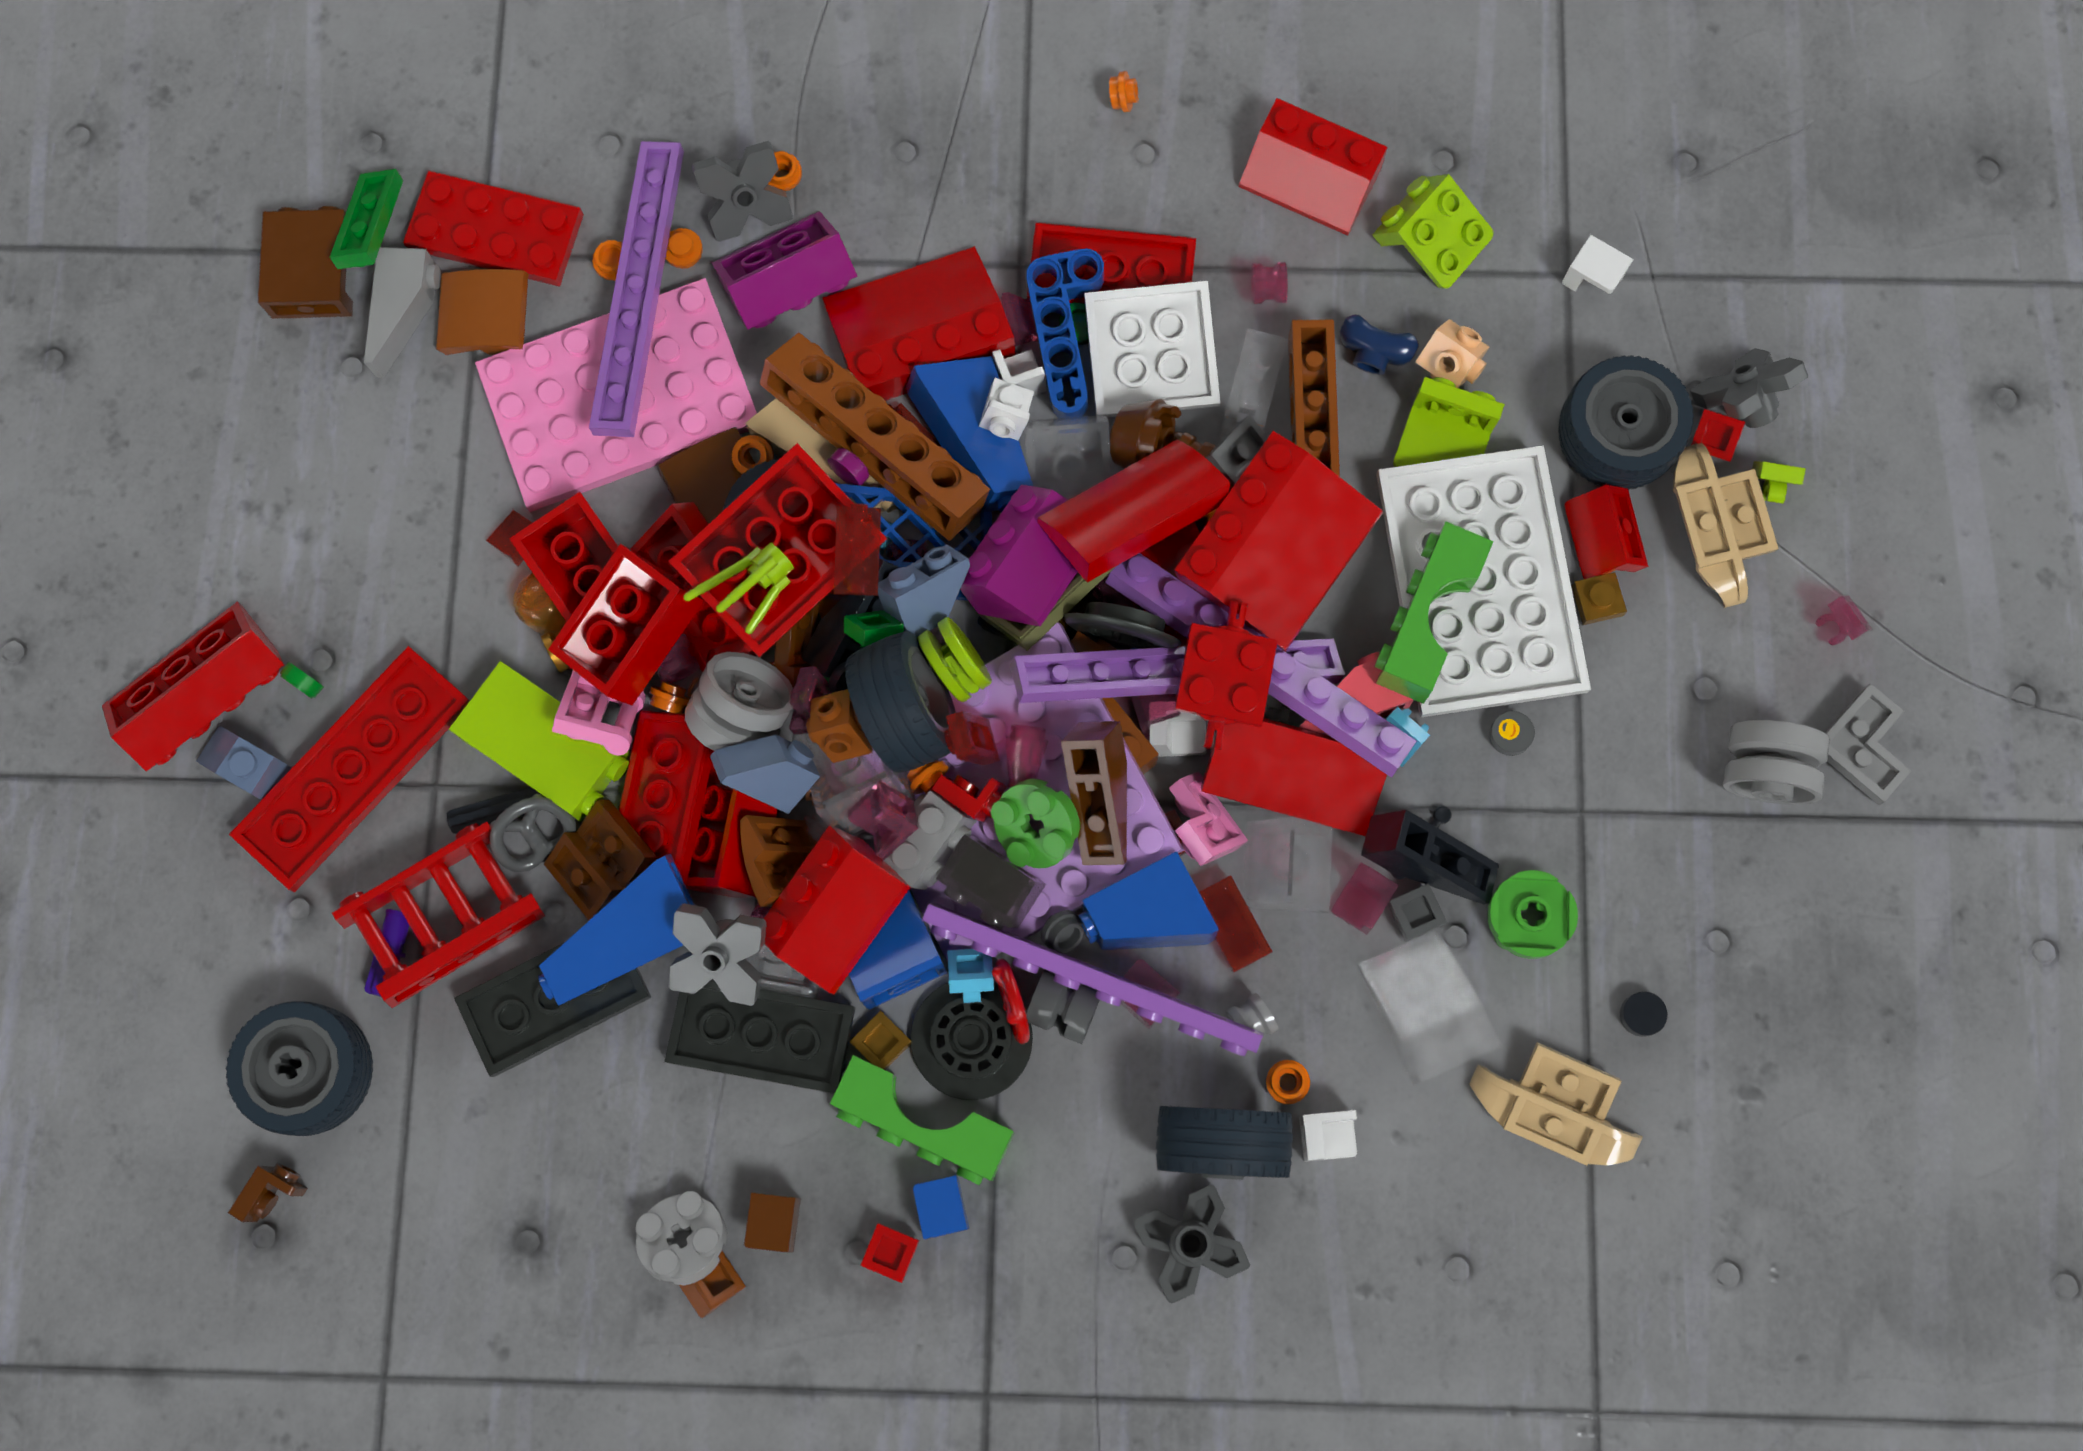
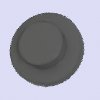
M1064 910L1051 915L1042 929V942L1048 948L1061 953L1073 950L1081 942L1084 935V929L1079 916L1071 910Z

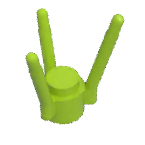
M770 542L763 550L756 547L745 558L699 584L694 589L685 593L683 597L685 601H691L749 567L747 571L750 573V576L716 606V610L719 613L724 612L757 582L764 589L772 584L773 586L745 628L747 634H752L779 593L791 582L786 575L794 569V566Z

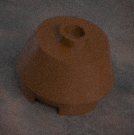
M1162 399L1123 406L1117 414L1110 432V454L1112 461L1125 469L1173 441L1179 440L1183 433L1175 431V418H1179L1182 415L1180 409L1177 406L1167 405Z

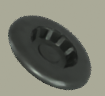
M1105 602L1087 603L1085 613L1064 614V621L1072 629L1114 644L1138 649L1177 648L1181 645L1179 639L1164 632L1166 624L1164 619L1132 607Z
M948 982L934 990L919 1007L911 1029V1050L920 1073L938 1091L962 1100L986 1099L1006 1090L1024 1071L1032 1051V1026L1028 1023L1030 1031L1029 1041L1026 1044L1018 1043L1010 1024L1007 1022L1006 1011L1003 1008V1001L996 982H994V991L981 992V1002L963 1003V993H950ZM972 1004L984 1006L981 1012L971 1010ZM964 1006L963 1012L957 1015L952 1013L954 1009ZM993 1011L1000 1019L992 1022L988 1014ZM947 1017L950 1019L945 1029L940 1028L942 1021ZM1005 1028V1040L998 1039L997 1029ZM938 1036H944L945 1046L938 1048ZM997 1046L1004 1048L1000 1057L995 1059L992 1055ZM947 1053H950L955 1058L952 1065H949L943 1059V1056ZM985 1060L991 1063V1066L979 1071V1063ZM961 1063L970 1064L972 1071H960Z

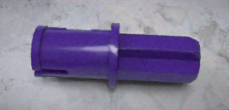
M386 909L381 932L400 961V958L406 957V954L402 953L409 924L401 911ZM375 956L372 959L364 990L368 994L381 997L375 986L384 981L382 977L385 972Z

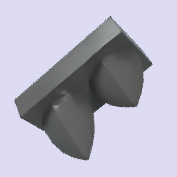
M1251 415L1238 422L1205 457L1230 481L1229 492L1268 438Z

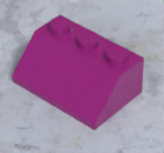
M820 211L712 262L717 276L747 330L752 327H765L774 322L777 315L787 310L805 308L813 301L812 298L825 292L833 293L842 290L849 284V280L858 277L838 231Z
M1021 485L1013 494L1005 509L969 558L970 568L960 590L978 614L1041 627L1078 571L1037 523V518L1068 501V499L1053 489Z

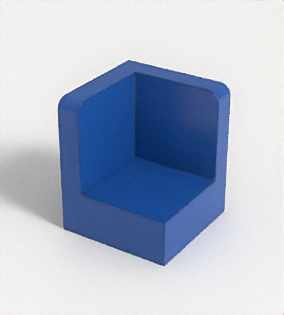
M955 1175L914 1185L913 1193L923 1239L969 1230L958 1176Z

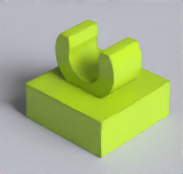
M1754 461L1752 469L1756 470L1758 479L1765 480L1762 488L1764 501L1784 504L1786 498L1787 483L1803 485L1806 468L1763 461Z

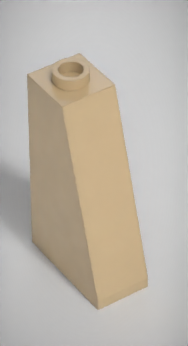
M777 398L745 422L750 435L766 439L772 446L774 454L781 458L798 443L835 483L846 484L834 473L827 462L828 458L837 448ZM870 475L861 485L884 488ZM850 498L855 505L859 506L852 498ZM881 501L874 508L881 515L884 511L890 513L898 507L893 502Z

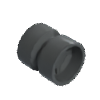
M1045 969L1026 1014L1028 1023L1045 1030L1055 1026L1058 1028L1060 1036L1082 1044L1100 1001L1095 997L1097 990L1081 983L1078 990L1053 981L1056 973Z

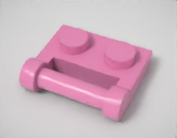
M573 670L556 713L552 732L566 735L572 739H582L604 745L610 754L624 755L630 748L632 742L630 731L636 713L642 710L646 695L642 691L633 706L607 697ZM609 701L618 703L620 706L614 725L602 723Z

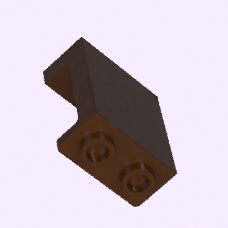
M322 206L318 210H299L292 207H283L278 209V211L263 212L258 303L272 319L352 316L353 301L345 292L346 268L337 269L330 259L346 214L344 209L333 206Z

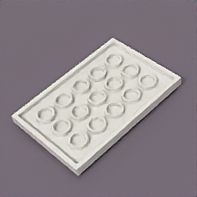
M1544 445L1379 469L1376 477L1400 606L1408 607L1413 595L1406 593L1407 586L1415 569L1423 571L1428 558L1421 556V553L1430 533L1438 535L1445 522L1494 541L1479 579L1469 593L1456 592L1446 594L1430 604L1428 621L1431 633L1437 643L1448 654L1432 693L1424 704L1417 701L1420 718L1588 693L1591 690Z

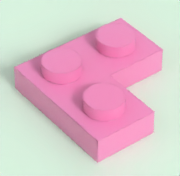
M1199 772L1180 778L1169 787V790L1175 797L1178 809L1185 816L1190 817V820L1182 824L1175 832L1182 840L1181 844L1187 855L1196 860L1200 866H1203L1236 851L1249 840L1217 796L1201 792L1200 787L1203 777Z

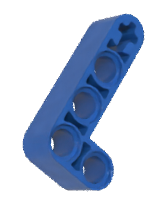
M1078 249L1037 258L1029 265L1026 271L1028 292L1051 407L1054 414L1065 422H1075L1081 419L1088 408L1087 387L1069 300L1082 298L1084 293L1098 292L1102 288L1104 283V262L1101 256L1091 249ZM1083 265H1089L1097 273L1091 279L1082 280L1075 275V271ZM1043 273H1048L1057 280L1051 287L1041 288L1034 283L1035 279ZM1049 313L1061 314L1065 319L1056 328L1045 326L1042 320ZM1058 352H1066L1073 358L1072 362L1064 368L1055 367L1050 360ZM1070 381L1072 396L1076 398L1075 406L1067 407L1066 402L1063 401L1064 390L1062 383Z

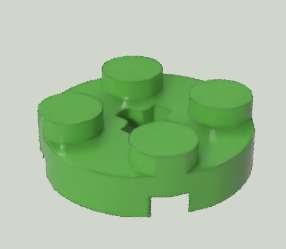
M1028 779L1017 783L1005 791L991 809L998 840L1005 849L1009 861L1018 867L1027 865L1039 869L1054 866L1071 853L1074 839L1079 837L1080 821L1073 802L1062 790L1055 792L1052 788L1045 786L1049 782L1041 779ZM1030 814H1032L1034 820H1041L1044 827L1039 830V833L1030 825Z
M1537 870L1518 872L1502 882L1491 896L1487 911L1488 924L1497 945L1504 950H1508L1513 955L1527 959L1544 958L1562 948L1574 934L1578 922L1577 904L1571 892H1567L1565 887L1553 875ZM1528 903L1535 904L1536 911L1543 912L1544 918L1536 921L1535 926L1528 925L1527 919L1521 916V911L1528 908Z

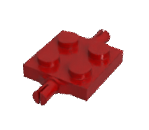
M1230 601L1226 626L1211 627L1191 623L1175 702V711L1195 714L1208 721L1203 747L1209 749L1212 747L1215 732L1214 750L1222 749L1225 725L1241 723L1256 727L1262 726L1278 643L1277 639L1257 636L1243 629L1249 604L1241 602L1236 618L1239 601Z

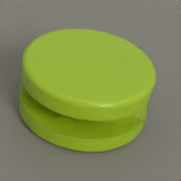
M945 617L937 625L947 643L943 646L929 630L924 631L918 636V642L925 657L942 683L958 701L965 702L972 697L970 693H977L979 689H985L992 683V679L981 657L963 631L951 618Z

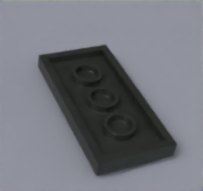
M560 944L454 997V1000L488 1075L494 1078L652 998L638 968L558 1006L555 998H547L542 990L538 976L543 974L539 965L562 945Z
M711 980L695 994L679 992L664 1062L835 1094L842 1079L855 1007L761 989L755 1004L749 1006L729 1002L717 983Z

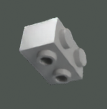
M929 791L927 795H920L912 803L908 810V815L910 816L901 830H894L882 845L884 853L881 858L911 888L926 890L939 880L945 871V863L954 851L956 852L964 846L972 831L970 829L977 821L934 791Z

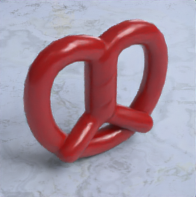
M1001 958L995 962L992 975L997 982L1003 1001V1008L1006 1011L1007 1022L1011 1026L1014 1037L1018 1043L1026 1044L1030 1039V1031L1022 997L1010 964L1007 960Z

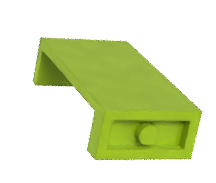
M500 661L448 730L544 797L551 799L553 803L581 823L584 817L589 814L596 801L604 799L602 793L611 780L616 782L625 773L629 765L627 759L631 753L628 751L624 755H613L605 749L604 745L582 739H572L566 735L552 732L554 719L561 702Z

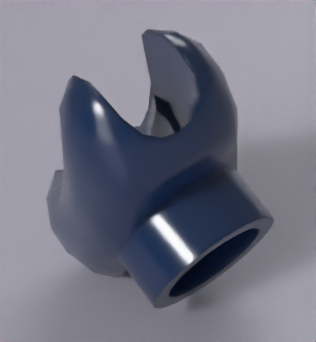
M1357 314L1347 317L1340 330V339L1343 345L1356 352L1353 365L1365 372L1376 375H1383L1387 364L1395 366L1408 364L1419 348V342L1413 334H1395L1383 331L1372 326L1361 315Z

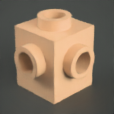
M1448 319L1436 329L1415 362L1430 372L1431 378L1440 377L1448 379L1456 385V388H1459L1466 381L1471 384L1476 381L1487 365L1482 358L1490 347L1482 342L1481 336L1475 330L1466 326L1460 327L1451 319Z

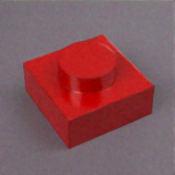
M1704 409L1691 445L1702 443L1711 456L1731 462L1746 421Z
M877 1223L860 1266L903 1283L920 1240Z

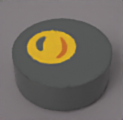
M1508 711L1499 715L1489 731L1493 747L1498 752L1508 756L1519 755L1526 751L1532 744L1535 736V729L1531 720L1523 713L1517 711Z

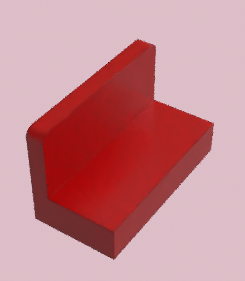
M1605 484L1565 502L1564 506L1584 579L1605 575L1616 570L1637 572L1649 567L1627 488Z

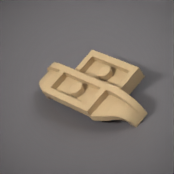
M1702 443L1687 446L1679 456L1677 468L1674 472L1673 492L1676 494L1696 562L1695 569L1706 585L1715 590L1722 598L1724 608L1745 603L1748 598V585L1742 560L1772 553L1779 549L1756 470L1752 469L1718 478L1707 448Z
M1538 1042L1533 1049L1519 1082L1514 1079L1507 1080L1478 1064L1469 1083L1488 1113L1505 1130L1586 1166L1588 1164L1612 1165L1632 1160L1643 1138L1639 1134L1629 1133L1616 1128L1609 1121L1605 1120L1622 1082L1620 1078Z

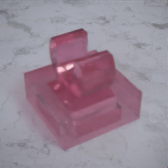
M1842 595L1828 604L1833 613L1824 614L1816 621L1818 627L1825 625L1829 621H1834L1838 624L1839 633L1828 641L1830 645L1844 642L1848 635L1851 640L1859 639L1873 630L1849 595Z

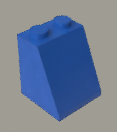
M1177 851L1083 899L1082 913L1078 915L1089 943L1092 944L1097 941L1102 950L1207 945L1215 940L1219 931Z
M909 890L849 973L861 1003L868 1010L947 974Z

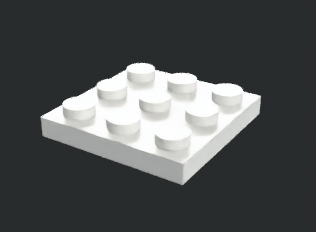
M1208 281L1084 293L1096 418L1115 417L1125 405L1162 399L1167 405L1177 406L1180 410L1220 405Z

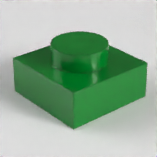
M884 610L844 616V633L857 641L862 647H866L890 635L903 632L904 624Z

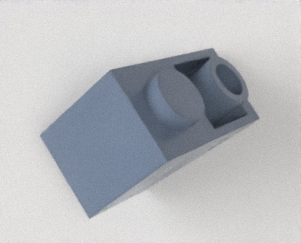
M946 544L943 547L929 550L923 558L907 567L895 569L886 579L875 584L884 611L904 624L903 632L909 631L918 637L926 630L931 631L938 627L937 623L949 617L970 568V562L966 556Z

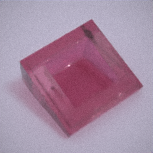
M1009 292L1003 293L1001 304L1014 335L1015 346L1038 340L1031 302Z

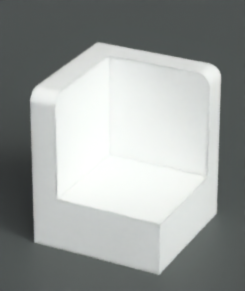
M1590 235L1569 267L1561 284L1576 292L1584 279L1611 294L1625 276L1634 259Z
M1000 349L992 352L999 379L1034 391L1033 396L1046 392L1045 372L1043 367H1038L1032 349L1004 359Z
M1175 703L1150 704V744L1159 753L1158 757L1205 755L1207 753V748L1203 747L1207 721L1195 714L1175 711Z
M1356 1110L1300 1116L1299 1123L1304 1162L1355 1157L1357 1155L1353 1121L1357 1119Z

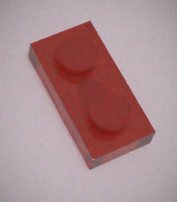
M964 711L946 716L949 729L945 730L946 743L950 752L953 755L956 754L957 759L983 766L1000 761L989 719Z
M1231 875L1199 892L1219 928L1215 941L1233 974L1272 954V949Z

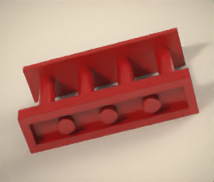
M488 822L480 826L475 823L465 827L456 834L455 841L366 893L359 891L349 895L340 902L339 906L341 908L332 912L335 920L344 929L354 923L357 925L385 972L382 977L384 981L375 987L383 1001L391 1008H394L545 917L532 893L525 897L521 894L516 895L486 846L490 844L491 828ZM469 855H472L501 903L499 907L500 912L487 920L483 917L478 918L448 869ZM432 877L463 926L460 930L462 935L448 943L438 939L410 890ZM393 900L424 949L422 952L423 958L410 966L399 962L371 913Z

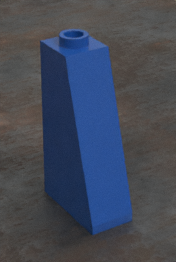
M993 357L915 365L906 384L907 394L942 448L947 450L951 457L966 470L976 474L990 488L982 510L984 512L999 510L1002 513L1013 494L1021 485L1033 486L1019 440L1002 438L994 435L990 430L979 427L991 384L994 378L999 379Z
M671 854L665 855L652 863L539 965L543 973L538 976L539 982L548 999L555 998L559 1006L683 946L673 935L674 914L681 904L695 905Z

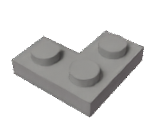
M1870 683L1825 732L1830 739L1827 762L1875 803L1880 805L1890 797L1911 773V770L1878 743L1905 711Z

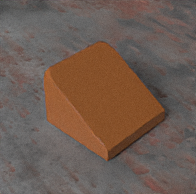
M723 1251L718 1256L720 1258L718 1265L709 1275L695 1283L679 1285L701 1318L710 1314L746 1287Z

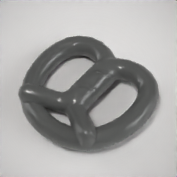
M535 794L530 798L511 805L496 820L491 822L490 845L495 858L504 868L512 872H526L537 867L547 855L551 854L564 832H576V824L573 816L553 803L551 799L543 797L541 794ZM539 810L552 813L561 822L563 832L557 839L548 841L534 823ZM524 814L521 820H514L518 816ZM504 832H520L533 849V853L525 859L513 858L504 846Z

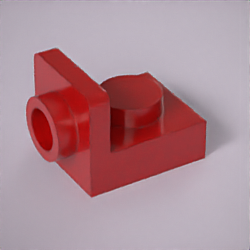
M941 774L932 790L973 819L984 822L987 816L992 818V806L999 801L1007 786L1001 781L991 778L977 797L975 795L979 788L958 774L953 780Z

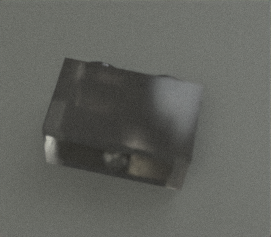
M967 834L963 835L936 878L947 886L944 893L963 906L971 902L983 910L979 917L998 930H1002L1004 925L1009 928H1019L1046 886V883L1022 867L1013 865L1007 857L979 838Z

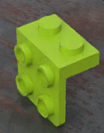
M1449 174L1428 177L1420 176L1407 187V195L1404 199L1383 214L1380 220L1382 224L1372 235L1381 246L1404 245L1436 286L1445 289L1453 285L1491 241L1493 229Z
M1424 377L1406 422L1393 460V466L1399 467L1484 454L1491 433L1500 420L1505 404L1495 401L1496 399L1486 392L1473 391L1471 393L1456 388V385L1448 379Z

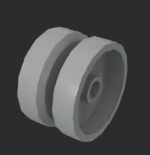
M724 652L714 655L708 662L699 680V686L693 692L685 708V721L691 733L703 745L713 751L771 735L779 736L782 725L789 717L796 703L795 690L789 679L776 667L761 658L739 652Z
M1748 720L1735 723L1730 729L1728 749L1737 758L1726 764L1723 786L1725 790L1734 795L1767 803L1787 805L1817 803L1823 799L1825 776L1823 772L1815 767L1824 764L1828 760L1829 736L1818 729L1785 721Z

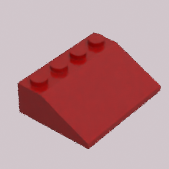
M975 246L822 298L847 369L860 383L874 394L881 396L885 401L907 394L906 384L915 365L992 356L993 351L998 349L1001 350L1004 359L1016 355L1015 340L1011 327Z
M1272 431L1174 571L1180 581L1227 613H1229L1230 601H1239L1236 618L1241 602L1249 604L1244 624L1263 637L1277 639V646L1286 652L1381 517L1383 510L1309 452Z
M796 443L668 562L694 589L699 584L745 558L756 547L763 550L770 542L790 560L794 569L786 576L791 582L779 593L752 634H747L745 628L773 586L772 584L764 589L757 582L724 612L719 613L716 610V606L750 576V573L747 571L749 567L699 595L760 658L879 548L887 538L805 450Z

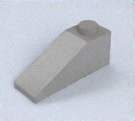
M380 247L378 252L364 363L377 378H384L432 306L434 289H439L440 267L438 264H435L426 249Z

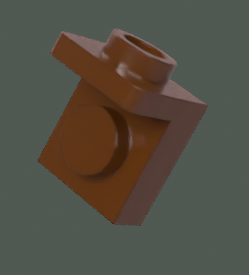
M276 1163L274 1167L257 1166L228 1214L241 1222H258L260 1218L264 1219L276 1205L278 1195L275 1193L278 1189L289 1196L303 1197L308 1188L297 1182L300 1177L297 1172L283 1164Z

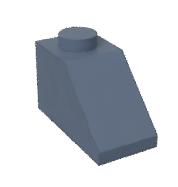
M220 725L196 760V762L261 800L292 768Z
M771 735L717 749L710 756L720 783L787 814L791 812L820 778L813 762L814 755L812 751L798 740L790 742L778 735Z

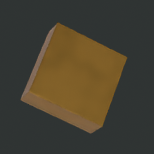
M881 1010L850 1041L871 1064L884 1070L912 1042Z

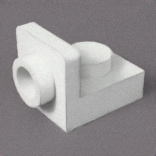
M994 378L979 427L990 430L994 435L1002 438L1019 440L1029 421V408L1034 391Z

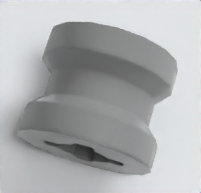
M1257 993L1249 996L1247 1003L1240 1008L1233 1006L1226 1010L1230 1020L1261 1031L1263 1034L1271 1035L1279 1030L1270 1010Z

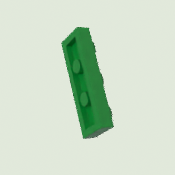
M397 169L360 174L330 255V259L337 269L365 267L375 264L403 184V179Z

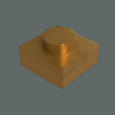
M1615 572L1575 581L1572 584V591L1583 625L1622 617L1627 613Z

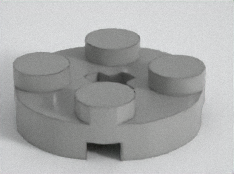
M687 1191L660 1201L648 1213L643 1214L638 1219L635 1227L637 1233L636 1251L642 1265L652 1277L658 1280L673 1282L674 1285L692 1284L709 1275L720 1261L718 1256L722 1251L723 1243L726 1246L728 1238L726 1224L718 1210L711 1202L701 1198L698 1193L693 1191ZM692 1231V1234L686 1238L688 1245L680 1248L677 1244L671 1245L678 1232Z

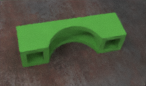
M1445 522L1438 535L1430 533L1421 553V556L1428 558L1423 571L1415 569L1406 589V593L1413 596L1407 608L1399 607L1390 627V630L1397 632L1392 646L1384 643L1374 667L1381 670L1376 684L1420 703H1425L1434 689L1448 654L1437 643L1431 633L1428 621L1430 604L1446 594L1456 592L1469 593L1479 579L1494 541L1449 522Z
M854 1055L830 1102L831 1105L839 1108L837 1118L858 1128L861 1127L863 1121L879 1127L876 1134L877 1137L898 1147L901 1146L904 1139L919 1147L916 1153L917 1156L935 1165L940 1166L944 1158L959 1166L956 1175L979 1186L983 1178L993 1182L1015 1134L1014 1131L974 1112L961 1123L947 1129L931 1130L917 1126L905 1116L899 1106L896 1095V1076Z

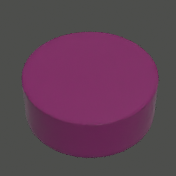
M838 448L827 460L834 473L848 485L861 486L869 478V471L864 463L847 449Z

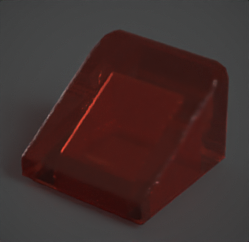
M512 510L486 541L519 567L524 560L509 538L532 522L515 510Z

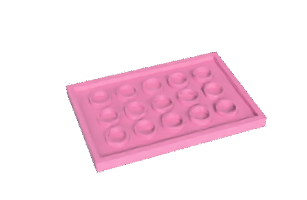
M706 278L660 294L658 297L634 437L593 436L589 429L610 313L523 344V349H509L475 362L525 506L529 512L568 499L578 492L584 493L657 466L681 451L731 428L736 427L739 434L749 432L745 422L757 414Z

